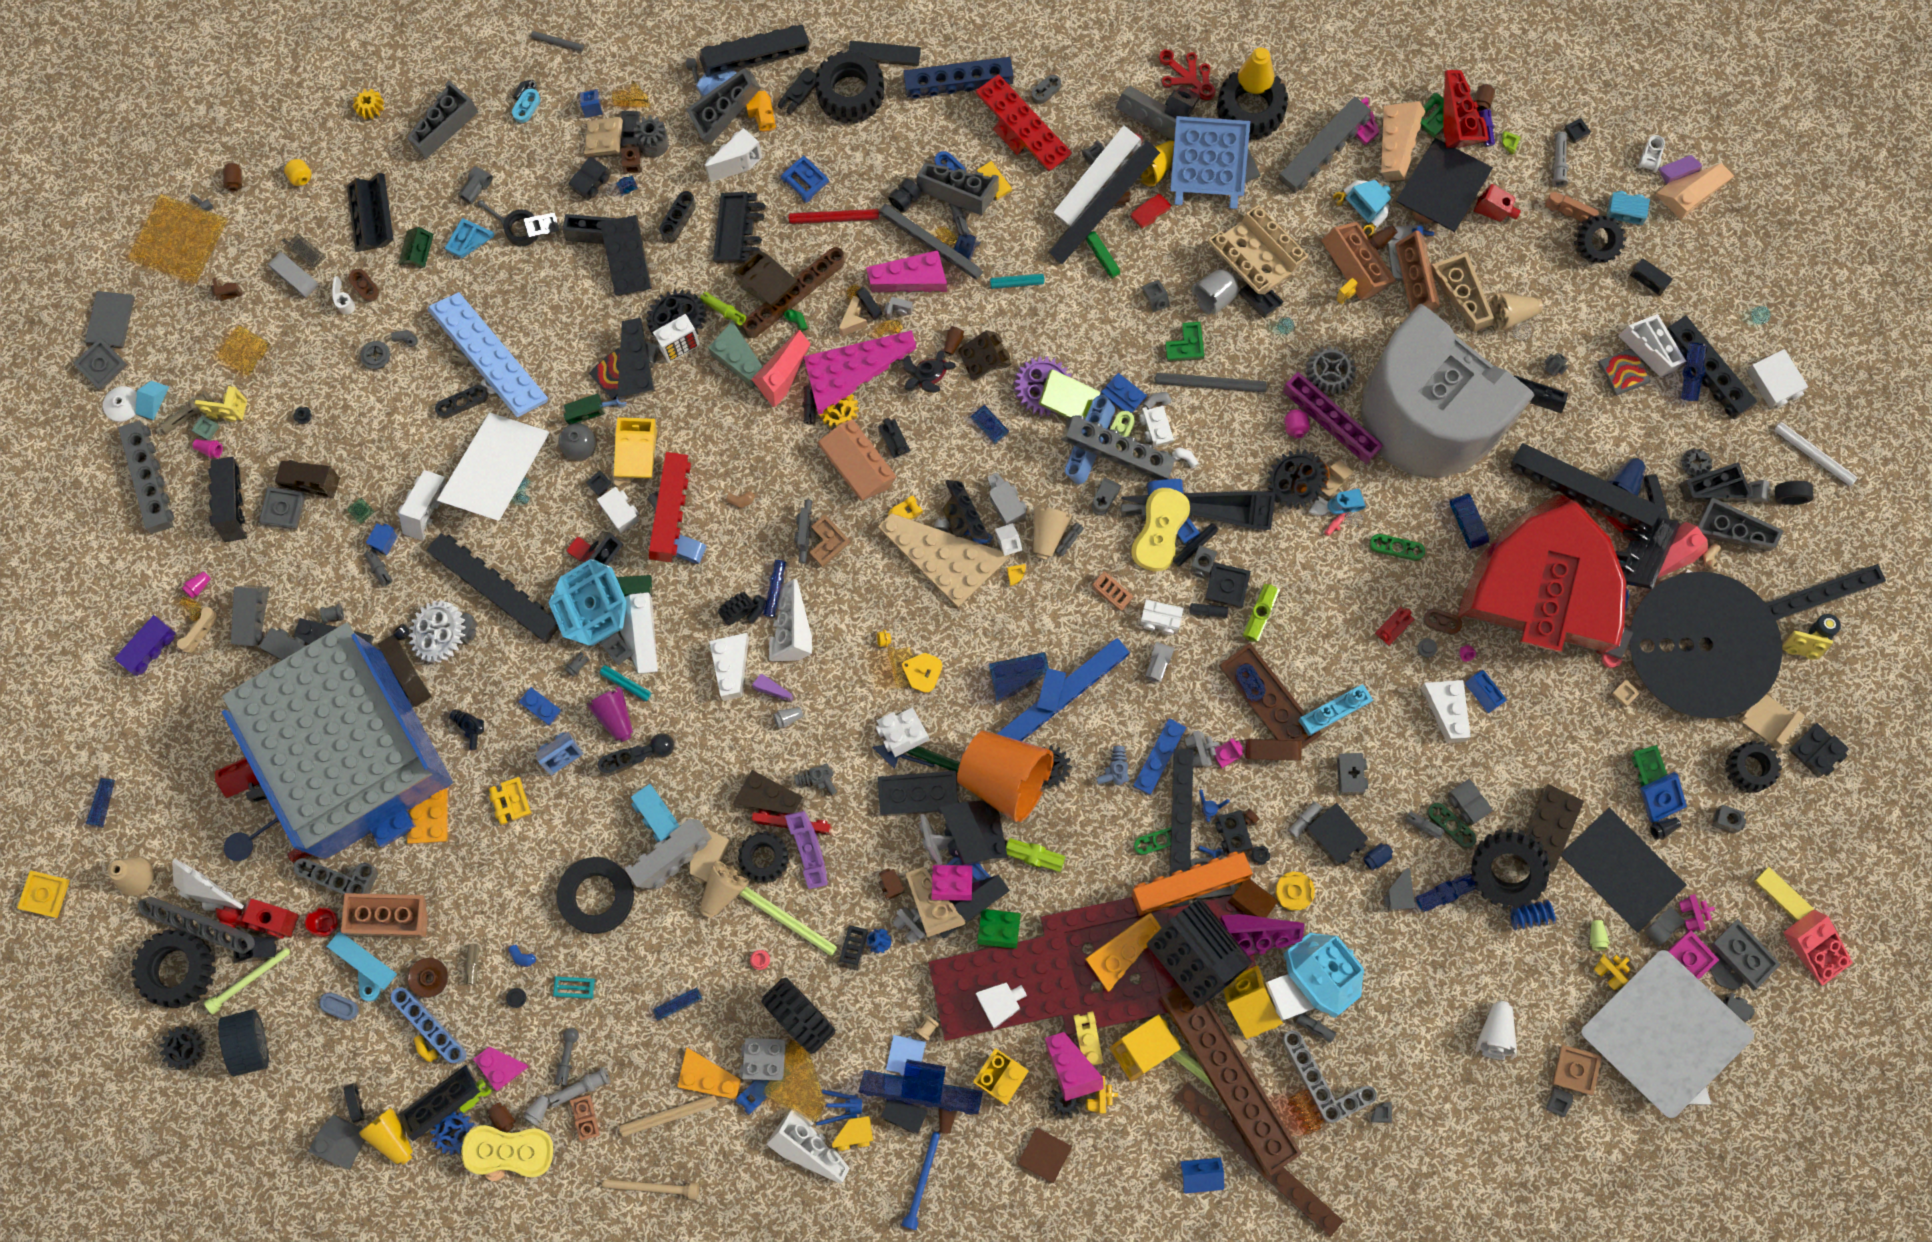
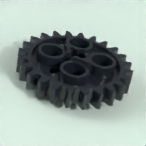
M675 289L673 294L667 291L666 297L660 295L661 300L655 299L656 305H650L652 311H647L649 317L646 320L652 336H655L653 334L654 331L684 314L687 315L697 335L699 334L697 328L703 329L701 323L706 322L704 317L707 314L704 304L696 294L692 295L690 291L686 294L683 289L680 293H677Z
M1297 449L1295 454L1291 450L1289 451V456L1282 454V460L1276 458L1278 464L1271 465L1274 471H1268V474L1272 477L1267 479V482L1270 483L1267 488L1276 493L1275 501L1277 503L1280 502L1282 507L1286 505L1288 509L1294 506L1296 510L1299 509L1300 505L1306 509V503L1312 506L1313 499L1319 501L1317 495H1324L1321 488H1327L1323 481L1329 480L1325 475L1328 473L1327 469L1324 468L1326 465L1323 461L1320 462V457H1315L1313 452L1309 454L1306 449L1301 454V451ZM1295 466L1293 471L1288 472L1290 467ZM1312 469V473L1306 475V472ZM1289 483L1288 488L1283 489V486ZM1307 487L1304 493H1300L1302 488Z

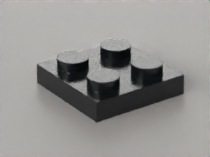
M1214 562L1205 600L1242 609L1251 571Z

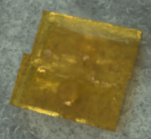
M238 325L223 344L217 357L245 375H250L258 359L264 357L270 343L242 325Z

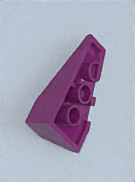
M1242 914L1221 915L1220 919L1221 923L1248 956L1256 953L1262 955L1268 949L1274 947L1280 949L1301 942L1305 924L1302 922Z

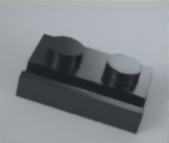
M1247 284L1239 291V294L1264 319L1284 303L1273 290L1266 294H1258Z

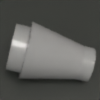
M800 707L778 710L777 713L773 714V718L778 729H784L798 719L803 718V713Z
M540 1094L539 1098L524 1112L523 1118L532 1125L537 1126L543 1120L550 1099Z

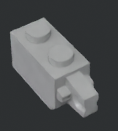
M998 473L989 476L987 480L991 488L990 501L1005 526L1012 523L1015 524L1026 518L1027 507L1023 500L1019 501L1016 496L1018 492L1015 486H1010L1009 482H1005Z

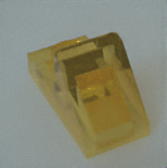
M631 80L630 92L624 90L612 91L614 106L650 108L648 96L633 80Z

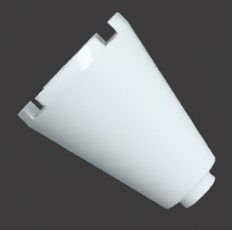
M1497 1001L1491 1007L1476 1043V1051L1481 1050L1483 1056L1499 1060H1505V1056H1511V1059L1517 1056L1513 1008L1508 1002Z

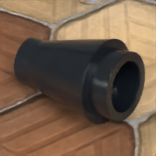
M1677 817L1655 821L1650 826V833L1654 839L1664 840L1681 827V822Z

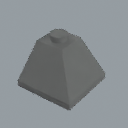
M333 1114L317 1133L308 1152L339 1166L351 1169L365 1141L359 1134L363 1128Z

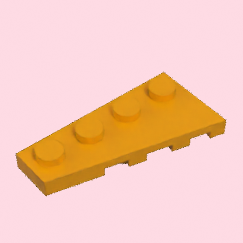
M1151 912L1085 958L1107 992L1113 988L1115 983L1125 974L1131 964L1136 961L1142 951L1147 948L1146 943L1161 929V926Z

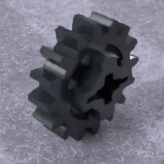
M1050 745L1049 750L1059 759L1053 758V765L1055 766L1053 771H1051L1050 779L1043 782L1042 787L1046 783L1049 789H1051L1052 784L1059 787L1060 781L1065 783L1064 777H1070V773L1067 770L1072 769L1071 765H1067L1071 759H1065L1067 752L1060 753V747L1053 750L1052 745ZM1064 767L1062 774L1058 777V769Z
M177 1026L175 1027V1032L173 1030L168 1031L169 1037H162L165 1043L159 1046L164 1048V1051H161L159 1055H165L162 1061L164 1063L169 1062V1068L175 1066V1070H181L182 1067L188 1070L189 1064L196 1066L195 1060H202L199 1054L200 1052H205V1049L201 1048L205 1041L199 1040L202 1034H196V1029H189L188 1026H184L182 1029ZM185 1035L190 1036L193 1041H188ZM172 1055H176L180 1062L176 1061Z

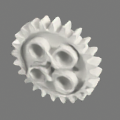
M440 600L439 602L433 601L432 604L427 603V608L421 607L422 613H415L417 620L412 619L414 626L409 627V629L413 630V633L408 635L413 638L409 642V644L414 645L412 651L417 652L416 656L421 657L422 660L432 663L435 661L441 663L442 659L447 661L448 655L453 657V650H459L457 644L463 643L460 637L465 636V634L461 633V630L466 628L461 625L465 621V619L460 618L462 612L457 611L458 607L453 606V604Z

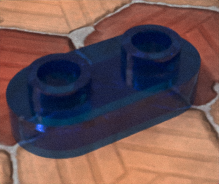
M1250 664L1239 666L1236 678L1247 698L1251 701L1261 700L1265 695L1266 689L1255 668ZM1247 672L1249 674V677L1244 678L1242 676V673ZM1252 689L1258 690V694L1254 695Z

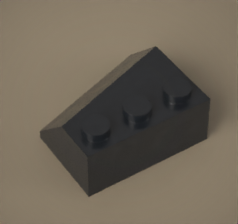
M965 801L937 807L939 814L942 813L946 823L944 825L947 831L950 830L954 838L953 844L956 845L955 849L963 865L995 863L1008 858L1000 814L997 809L985 801Z

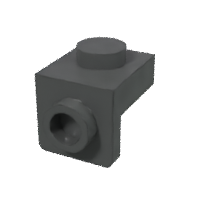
M464 612L460 618L465 619L463 626L466 628L461 630V633L465 634V636L460 637V640L468 644L470 640L474 639L476 635L475 629L478 624L474 620V616Z
M617 633L600 642L618 666L633 655V652Z

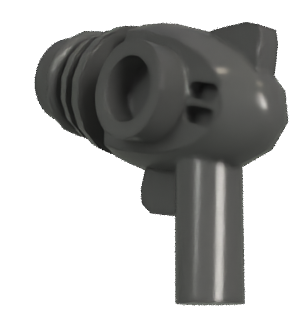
M827 763L820 767L810 768L809 774L805 770L806 775H804V772H801L802 776H800V773L794 775L796 786L802 787V783H804V786H807L806 782H808V786H811V781L812 785H818L819 789L826 787L831 796L838 792L830 780L834 771L829 768Z

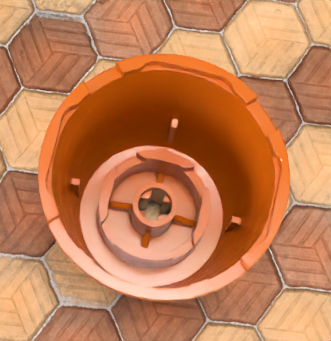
M982 730L972 739L962 755L957 781L1014 822H1022L1033 811L1043 794L1040 789L1044 780H1049L1053 766V752L1046 748Z

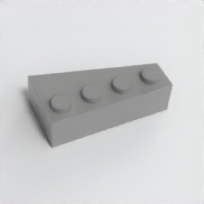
M688 819L669 834L670 839H664L654 845L655 850L653 852L642 854L638 858L640 861L633 867L629 864L624 868L636 887L661 888L670 876L679 872V868L683 864L693 859V855L697 851L704 849L708 845L707 842L712 837L700 820Z

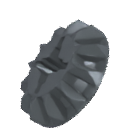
M372 341L363 347L360 356L361 361L366 367L377 370L378 368L385 367V364L390 362L391 353L385 343ZM377 350L378 354L381 356H378L377 360L375 361V359L372 356L375 355V352Z
M1693 448L1683 455L1681 463L1688 475L1696 477L1710 472L1713 459L1703 449ZM1696 458L1698 459V461H1704L1699 466L1697 464L1692 463L1696 460Z

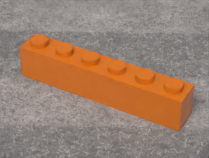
M1233 852L1228 854L1227 858L1221 860L1215 858L1206 865L1201 866V864L1190 867L1188 871L1183 872L1179 870L1172 873L1170 877L1164 878V876L1154 879L1152 883L1146 884L1144 882L1136 885L1131 896L1139 916L1249 880L1253 873L1245 853L1238 854Z

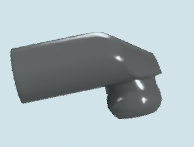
M409 330L391 333L393 341L403 340L408 346L412 347L418 342L417 337Z

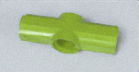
M1270 584L1263 585L1242 635L1246 640L1258 643L1280 591L1275 586ZM1263 610L1266 615L1261 617L1257 615L1256 611Z
M1009 838L1006 846L1007 856L1023 860L1024 863L1034 867H1044L1061 873L1066 857L1062 854L1046 850L1045 847L1038 844H1027Z

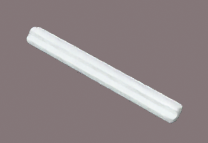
M1780 422L1775 427L1774 431L1843 482L1849 486L1855 483L1857 477L1787 425Z

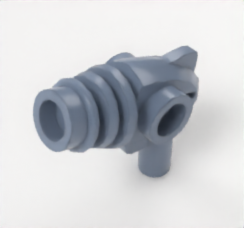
M1113 746L1112 753L1114 754L1111 755L1112 758L1110 759L1113 762H1110V767L1105 769V775L1096 777L1098 785L1113 780L1116 785L1120 786L1124 782L1129 781L1128 763L1125 762L1127 758L1126 754H1123L1126 753L1124 746Z

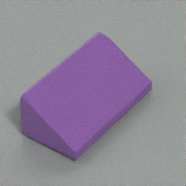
M1690 155L1662 166L1658 170L1665 183L1668 184L1674 180L1699 172L1702 164Z

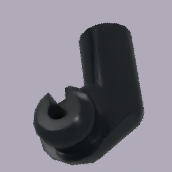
M527 80L521 82L512 97L518 101L525 90H536V81Z

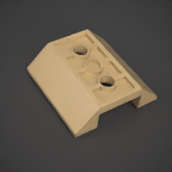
M1260 205L1248 211L1242 222L1226 233L1219 231L1207 241L1258 294H1266L1286 280L1309 256ZM1237 243H1242L1244 247H1239ZM1262 268L1267 269L1269 273H1264Z

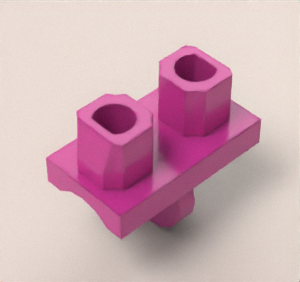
M1695 894L1690 895L1688 899L1680 901L1679 906L1682 913L1693 910L1695 918L1685 920L1687 931L1699 930L1700 932L1706 929L1702 914H1704L1706 921L1712 920L1710 912L1715 911V907L1708 908L1705 900L1700 902L1702 906L1700 910Z

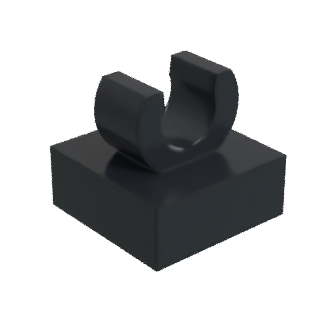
M249 783L248 787L251 791L246 792L247 800L254 803L268 799L261 785L255 789L254 784Z

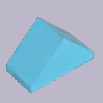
M150 381L138 389L136 414L154 420L169 387Z

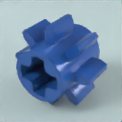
M880 928L879 930L874 929V931L869 933L867 946L871 947V952L877 954L879 952L885 953L890 948L891 936L887 935V930Z

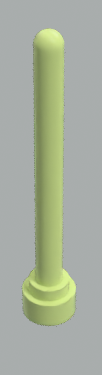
M284 948L274 958L267 960L218 997L208 998L203 1002L205 1007L214 1015L220 1010L223 1002L288 956L290 950Z

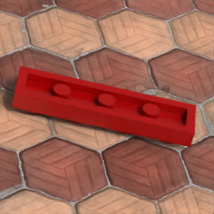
M759 810L758 813L753 812L752 822L754 824L789 829L785 818L787 814L779 813L778 816H773L767 811ZM817 819L816 822H811L815 833L831 835L832 827L831 824H828V821Z

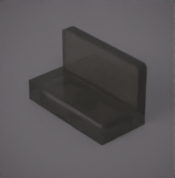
M299 233L290 242L285 238L281 240L289 251L312 270L326 258L324 254Z

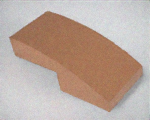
M591 1094L570 1099L580 1141L600 1136Z

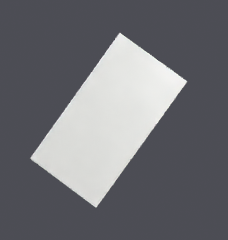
M489 412L437 501L499 521L550 432Z

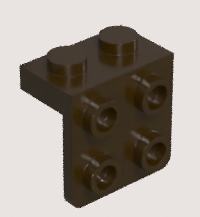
M985 330L958 350L972 380H978L997 366L1007 368L1012 365L1009 359L1010 354L1004 349L1002 338L996 332Z

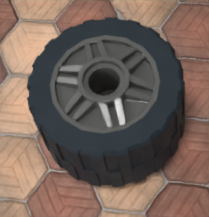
M252 1009L221 1017L218 1022V1035L222 1056L229 1074L235 1077L266 1069L269 1065V1052L264 1027L258 1012Z

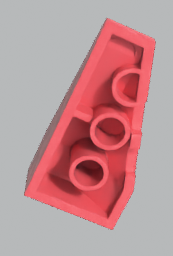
M1685 522L1678 528L1657 578L1694 563L1708 550L1707 539L1698 526Z

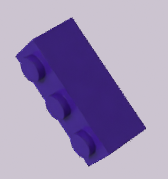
M153 615L114 659L135 676L143 674L147 670L148 664L159 657L165 645H169L174 640L176 632Z

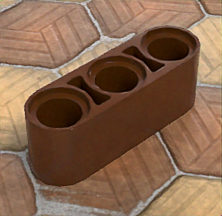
M1246 739L1245 759L1301 761L1302 741Z

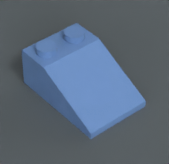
M569 732L560 733L553 742L542 745L538 749L539 751L535 753L539 764L550 775H553L584 754Z

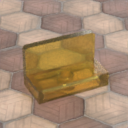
M895 646L887 648L896 689L910 686L903 671L902 663L913 658L911 648L906 647L895 650Z

